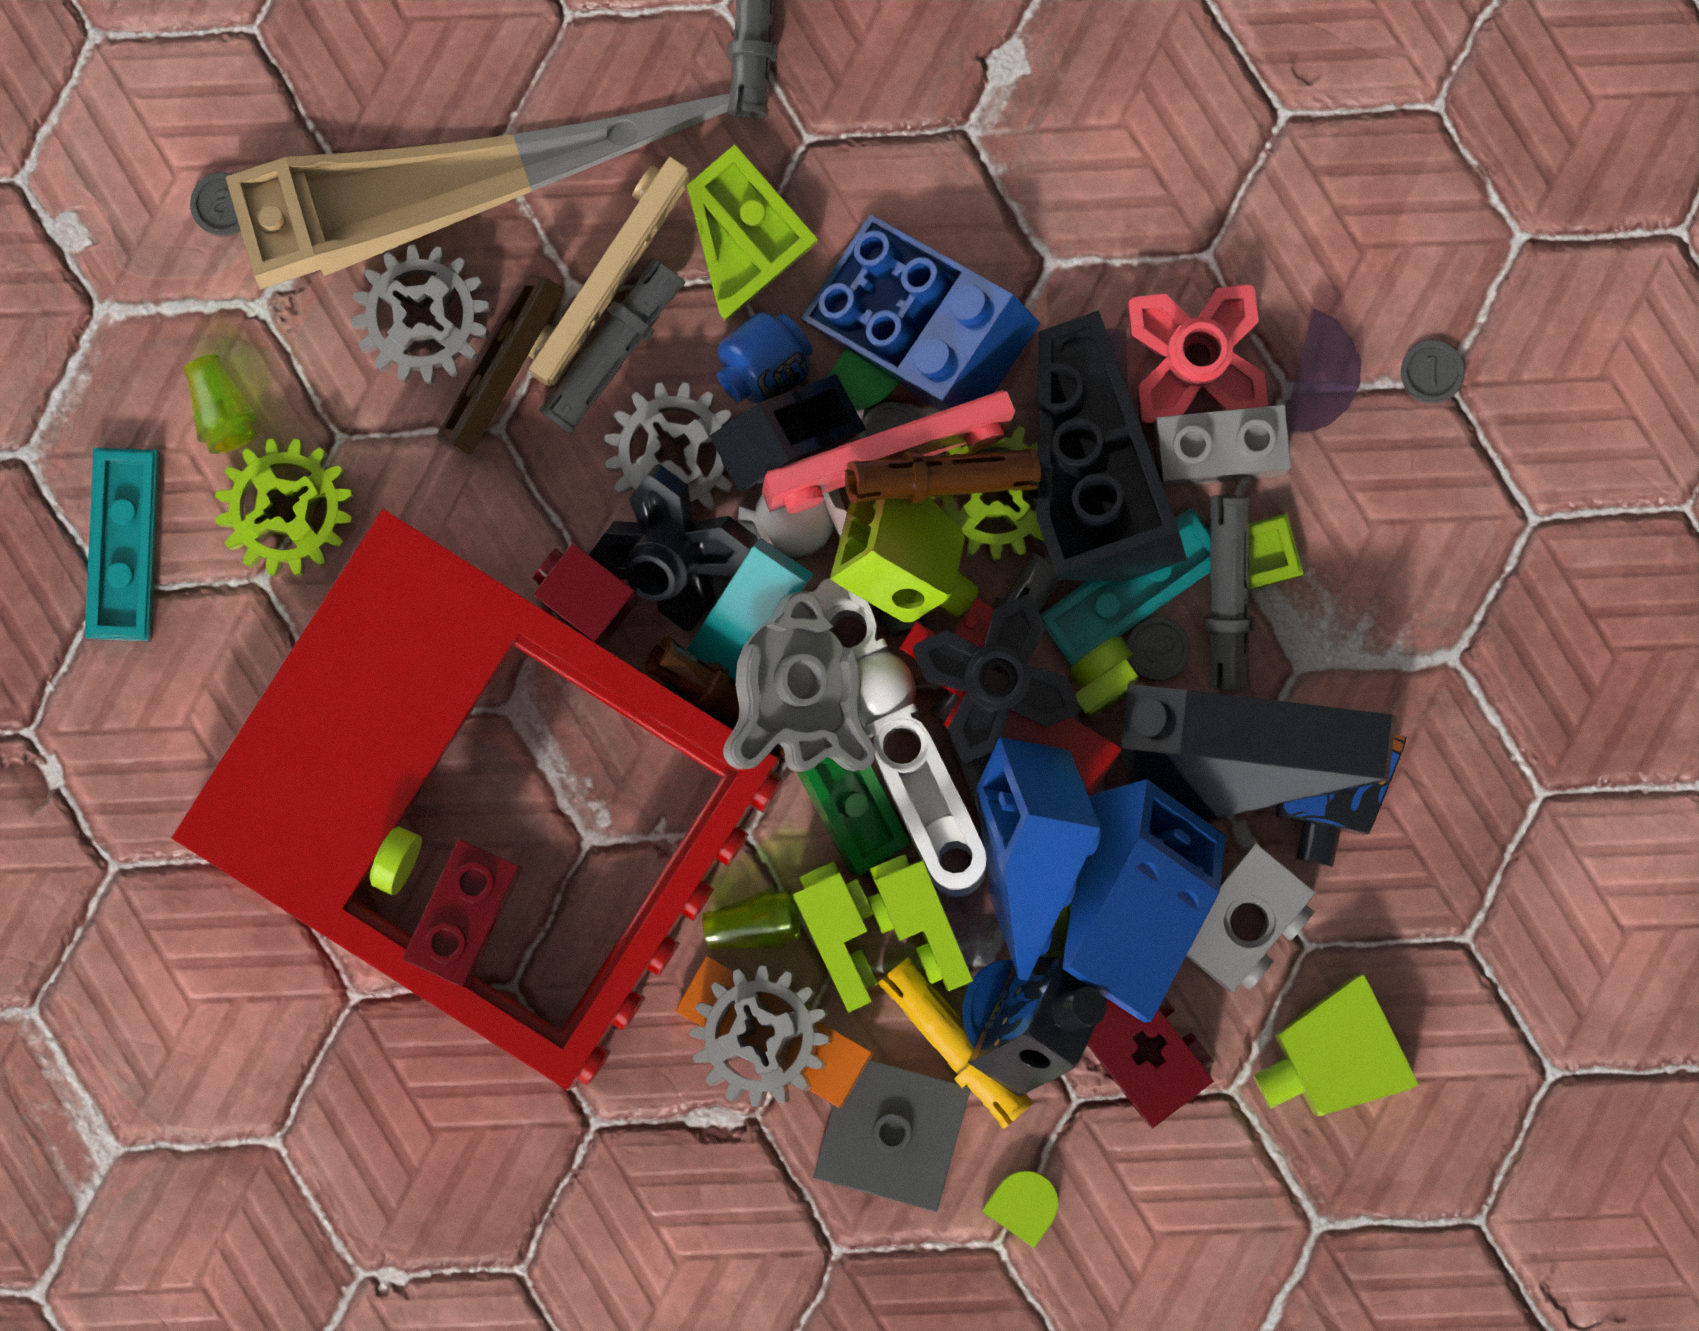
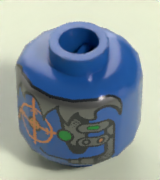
M760 312L744 322L719 343L718 358L722 369L716 373V376L723 389L736 402L741 403L747 398L750 402L758 404L791 391L808 377L810 371L808 356L812 354V347L800 327L787 315L780 314L775 317L766 312Z

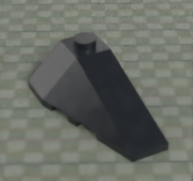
M1099 310L1039 331V442H1037V454L1041 465V479L1039 481V498H1037V521L1058 580L1129 581L1186 561L1187 558L1177 524Z
M1128 684L1120 748H1122L1121 753L1129 784L1147 779L1207 823L1220 821L1223 817L1248 811L1258 812L1274 808L1277 804L1311 796L1321 797L1388 781L1396 716L1309 704Z

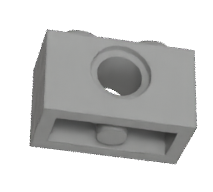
M1285 405L1157 417L1152 425L1156 469L1163 488L1285 476L1291 469Z
M1258 844L1250 845L1221 880L1219 895L1186 957L1228 992H1234L1240 984L1251 990L1274 962L1266 953L1277 939L1284 935L1291 941L1314 914L1315 911L1306 904L1315 895V892ZM1243 903L1256 906L1264 917V928L1261 934L1251 941H1244L1238 938L1233 933L1230 925L1233 911Z

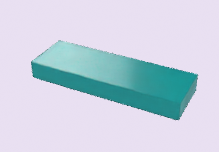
M93 447L85 617L86 639L152 641L160 452L158 450Z
M1193 507L1175 518L1186 554V561L1129 581L1088 580L1040 615L1046 628L1045 632L1071 667L1105 641L1115 636H1122L1210 573L1211 532Z
M760 538L744 559L687 650L709 664L715 661L729 669L730 673L728 676L736 681L737 661L749 637L772 617L779 601L784 596L790 593L803 592L814 574ZM666 682L663 685L684 700L688 701L690 699ZM709 710L705 711L706 714L716 720L720 717Z

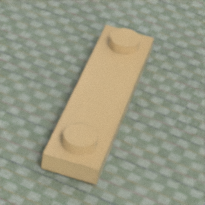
M669 156L661 169L651 165L644 173L632 194V197L638 200L639 203L556 328L547 323L528 354L530 358L534 359L529 367V371L534 378L549 388H552V386L556 387L687 189V184L691 182L687 167Z

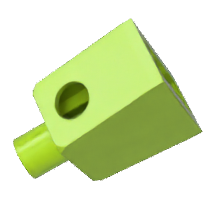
M926 497L924 502L907 504L903 499H882L860 503L849 502L830 577L836 584L902 622H914L939 605L954 617L961 616L972 606L979 591L977 585L958 571L965 542L962 529L930 497Z
M1359 974L1343 982L1275 1032V1039L1285 1059L1253 1074L1259 1091L1270 1109L1303 1093L1312 1113L1317 1116L1407 1091L1419 1085L1365 975Z

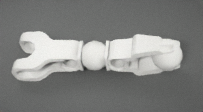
M838 489L824 493V500L820 504L798 513H788L786 507L769 512L762 494L756 504L755 511L739 506L738 522L755 534L758 540L762 538L788 557L798 558L813 554L824 546L834 529L840 539L847 511L842 503ZM824 579L815 591L808 592L820 602L824 617L832 625L841 618L855 617L861 620L867 627L866 636L863 641L857 646L850 647L854 652L859 670L858 717L862 729L869 739L874 738L873 745L878 767L920 860L924 862L933 886L938 892L953 898L969 896L978 890L985 880L987 871L986 852L929 732L921 722L916 720L919 717V713L914 703L916 684L913 672L903 659L888 651V645L884 638L877 640V626L869 603L839 586L831 579ZM901 731L910 732L921 743V750L917 758L905 764L891 761L884 753L885 743L888 738L894 733ZM958 848L967 852L972 859L970 866L961 873H951L944 870L940 865L942 855L948 850Z

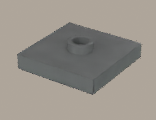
M870 1060L843 1108H838L835 1105L832 1107L813 1178L937 1212L969 1098V1087L961 1088L957 1083Z

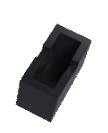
M837 374L807 384L798 391L792 393L789 391L756 404L709 435L721 457L723 466L730 474L738 491L742 492L764 483L767 471L842 446L864 432L866 428Z

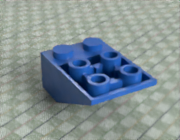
M872 214L869 215L800 318L844 349L851 350L898 381L901 387L940 411L994 393L1040 325V322L1014 294Z
M999 737L978 782L976 792L983 846L987 858L986 867L990 900L1018 979L1028 981L1038 958L1045 956L1049 950L1052 940V929L1062 908L1067 907L1073 900L1077 877L1087 856L1093 855L1098 848L1101 838V823L1099 818L1096 817L1086 792L1085 782L1079 774L1070 750Z
M1146 779L1088 796L1096 817L1099 818L1101 823V838L1097 850L1093 855L1087 856L1077 877L1076 891L1071 904L1063 969L1089 987L1097 989L1104 997L1143 1023L1153 1020L1219 895L1226 835Z

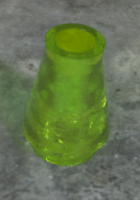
M215 354L202 356L185 365L183 371L188 381L197 440L206 443L211 454L230 452L251 442L257 435L253 426L257 416L223 368L219 356Z
M772 886L718 910L704 912L702 915L703 931L709 950L720 948L785 949L786 942L800 939V922L797 906L790 890L777 892Z

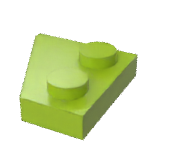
M735 144L687 184L719 315L725 322L818 244L816 236Z

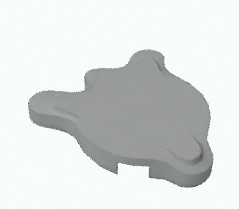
M795 592L784 596L779 601L772 617L752 633L741 650L737 661L735 683L740 709L739 719L725 742L723 749L725 760L733 768L742 770L756 767L777 744L784 748L785 762L794 772L808 771L827 757L833 759L845 770L862 771L868 768L874 761V745L862 729L858 717L857 702L860 682L858 663L852 648L844 649L837 636L829 630L833 628V625L824 617L818 599L808 592Z

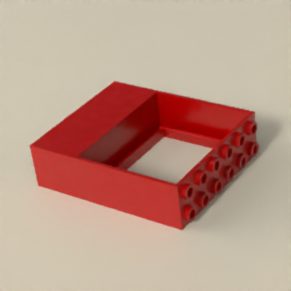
M382 508L171 839L568 1091L574 1088L578 1081L586 1086L593 1082L611 1053L610 1050L602 1046L613 1026L620 1030L628 1027L646 998L636 990L647 972L650 971L655 975H660L680 945V942L670 936L683 916L695 921L714 891L713 887L705 883L718 861L728 867L730 866L749 836L746 831L740 828L741 824L752 807L762 813L765 811L783 780L782 777L775 774L776 769L780 765L779 760L770 753L754 768L742 770L733 768L727 763L723 754L725 742L732 733V729ZM513 646L721 777L561 1030L476 976H473L468 987H460L402 960L412 935L353 898L370 872L384 839L392 829L400 825Z

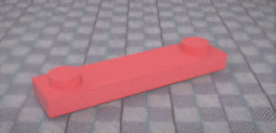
M1001 390L767 471L762 488L763 497L769 512L784 507L787 508L788 513L805 511L820 504L824 500V493L845 486V470H848L847 464L850 461L890 460L900 458L905 452L914 451L920 452L923 457L933 456L967 444L968 449L971 451L979 450L993 445L1004 438L1003 431L1009 429L1015 409L1008 392Z

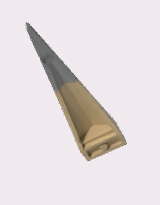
M722 94L618 117L512 135L396 149L289 156L226 176L225 178L252 272L261 290L318 270L322 271L323 276H327L727 112L730 95Z

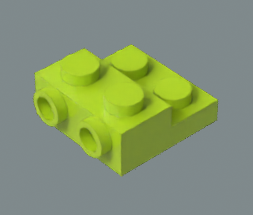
M906 854L870 868L869 871L878 894L869 897L867 900L881 934L894 930L898 941H901L920 932L923 933L926 944L917 947L916 951L930 984L942 980L946 990L951 991L973 982L924 862L920 861L910 866Z
M833 861L799 877L804 889L793 894V897L848 1013L872 1002L867 989L878 983L862 949L849 954L844 943L868 932L863 919L872 916L873 911L858 880L856 879L845 884Z

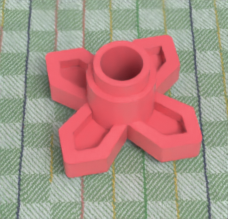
M1252 285L1216 288L1199 317L1193 319L1167 294L1132 297L1129 300L1127 310L1131 339L1164 359L1137 387L1139 416L1142 425H1153L1157 417L1183 415L1199 389L1223 411L1268 406L1265 372L1233 352V348L1259 322L1256 292ZM1192 346L1202 347L1208 354V363L1205 366L1192 364L1185 357V351Z

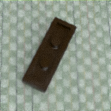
M535 275L526 277L436 435L438 436V441L456 451L472 455L563 295L565 288L546 277Z

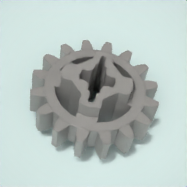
M408 245L407 261L398 263L396 258L387 252L383 257L388 270L380 275L376 271L367 268L363 274L372 285L370 292H354L352 297L356 303L366 308L365 314H359L351 318V325L354 329L369 331V335L358 343L363 353L379 349L381 353L376 359L375 367L383 373L394 363L397 364L398 379L402 383H408L414 370L421 371V375L427 385L434 384L435 369L444 367L446 372L453 378L458 376V369L454 360L462 355L466 359L475 361L478 355L469 344L472 337L482 339L488 338L489 335L488 329L476 322V317L491 312L490 304L488 301L473 300L472 297L482 289L483 284L479 277H472L463 281L461 277L465 273L466 262L459 257L448 267L445 266L444 252L442 248L437 246L430 253L428 260L421 259L415 245ZM412 275H433L423 285L405 287L399 282ZM458 292L463 306V320L460 330L449 321L448 306L453 301V295ZM399 299L405 300L410 305L415 304L420 308H424L429 302H432L429 310L443 331H438L432 325L428 327L421 322L410 328L413 320ZM382 301L392 308L394 324L387 333L389 335L386 338L382 334L379 323V311ZM437 343L443 348V350L427 356L407 355L408 353L411 354L417 345Z
M682 382L678 389L677 396H668L663 383H657L655 385L656 399L647 402L638 392L634 393L631 396L636 411L629 415L626 412L617 410L613 415L618 424L623 427L622 433L606 434L604 440L608 446L619 450L618 456L611 457L605 461L607 471H623L625 475L614 486L615 490L619 495L627 493L632 489L636 491L654 465L660 464L688 484L691 504L700 502L704 508L711 512L715 509V505L710 493L716 488L730 494L733 485L723 476L726 469L717 450L714 466L707 478L704 477L698 467L701 450L709 446L712 441L709 435L730 422L733 418L729 409L713 414L710 409L713 405L714 395L707 391L698 401H694L691 399L689 383ZM683 411L699 419H695L688 425L667 422L661 412ZM642 426L648 435L646 452L636 459L637 462L632 464V441L637 430ZM656 429H660L666 438L670 437L676 444H680L685 440L690 444L684 449L687 469L691 475H686L681 466L677 467L671 460H667L662 464L657 461L663 455V450L660 444L661 439Z
M759 966L756 973V981H751L744 970H734L733 981L735 987L729 989L719 982H714L711 985V989L718 999L714 1006L698 1003L695 1008L702 1016L707 1018L705 1027L690 1029V1036L705 1041V1049L692 1056L694 1063H711L714 1069L705 1080L709 1086H716L725 1080L729 1082L726 1099L737 1101L744 1094L745 1090H749L751 1105L763 1107L767 1092L771 1091L779 1104L790 1102L789 1085L793 1083L799 1089L808 1091L812 1085L805 1074L806 1070L809 1067L825 1070L827 1063L821 1057L815 1055L817 1046H826L833 1043V1037L818 1033L817 1024L830 1017L829 1012L825 1009H810L808 1004L814 999L817 991L809 986L797 993L793 991L796 975L786 971L777 983H773L771 967ZM761 993H772L781 997L795 1011L778 1015L768 1010L766 1001L762 999ZM734 1005L737 1017L730 1032L720 1036L724 1018ZM757 1020L761 1025L774 1027L775 1036L766 1040L767 1052H764L761 1047L749 1046L747 1037L756 1033L754 1022ZM803 1036L800 1052L794 1063L788 1067L785 1056L793 1039ZM744 1058L754 1063L757 1074L761 1075L762 1080L749 1079L739 1074L728 1062Z

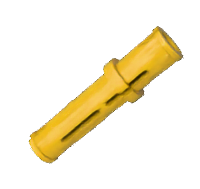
M909 957L878 982L880 987L895 1000L906 1013V1016L956 1072L957 1076L954 1080L961 1088L967 1085L975 1096L989 1109L1003 1129L1035 1103L1026 1093L1016 1096L968 1063L974 1048L967 1037L963 1020L938 991L931 986Z

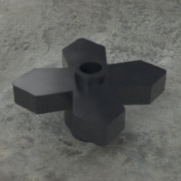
M656 464L629 499L638 522L613 521L589 553V556L620 580L627 579L629 586L641 598L657 601L658 611L684 631L689 632L716 598L708 575L733 576L754 544L758 541V538L730 516L693 521L688 484L662 465Z
M1024 595L993 610L983 648L948 630L924 639L913 646V653L926 682L966 692L947 728L962 762L967 763L993 752L999 737H1003L1009 710L1044 728L1057 724L1080 712V705L1067 676L1028 666V662L1046 629L1035 603L1029 595ZM991 667H1000L1008 675V684L1000 692L990 691L984 684V674Z

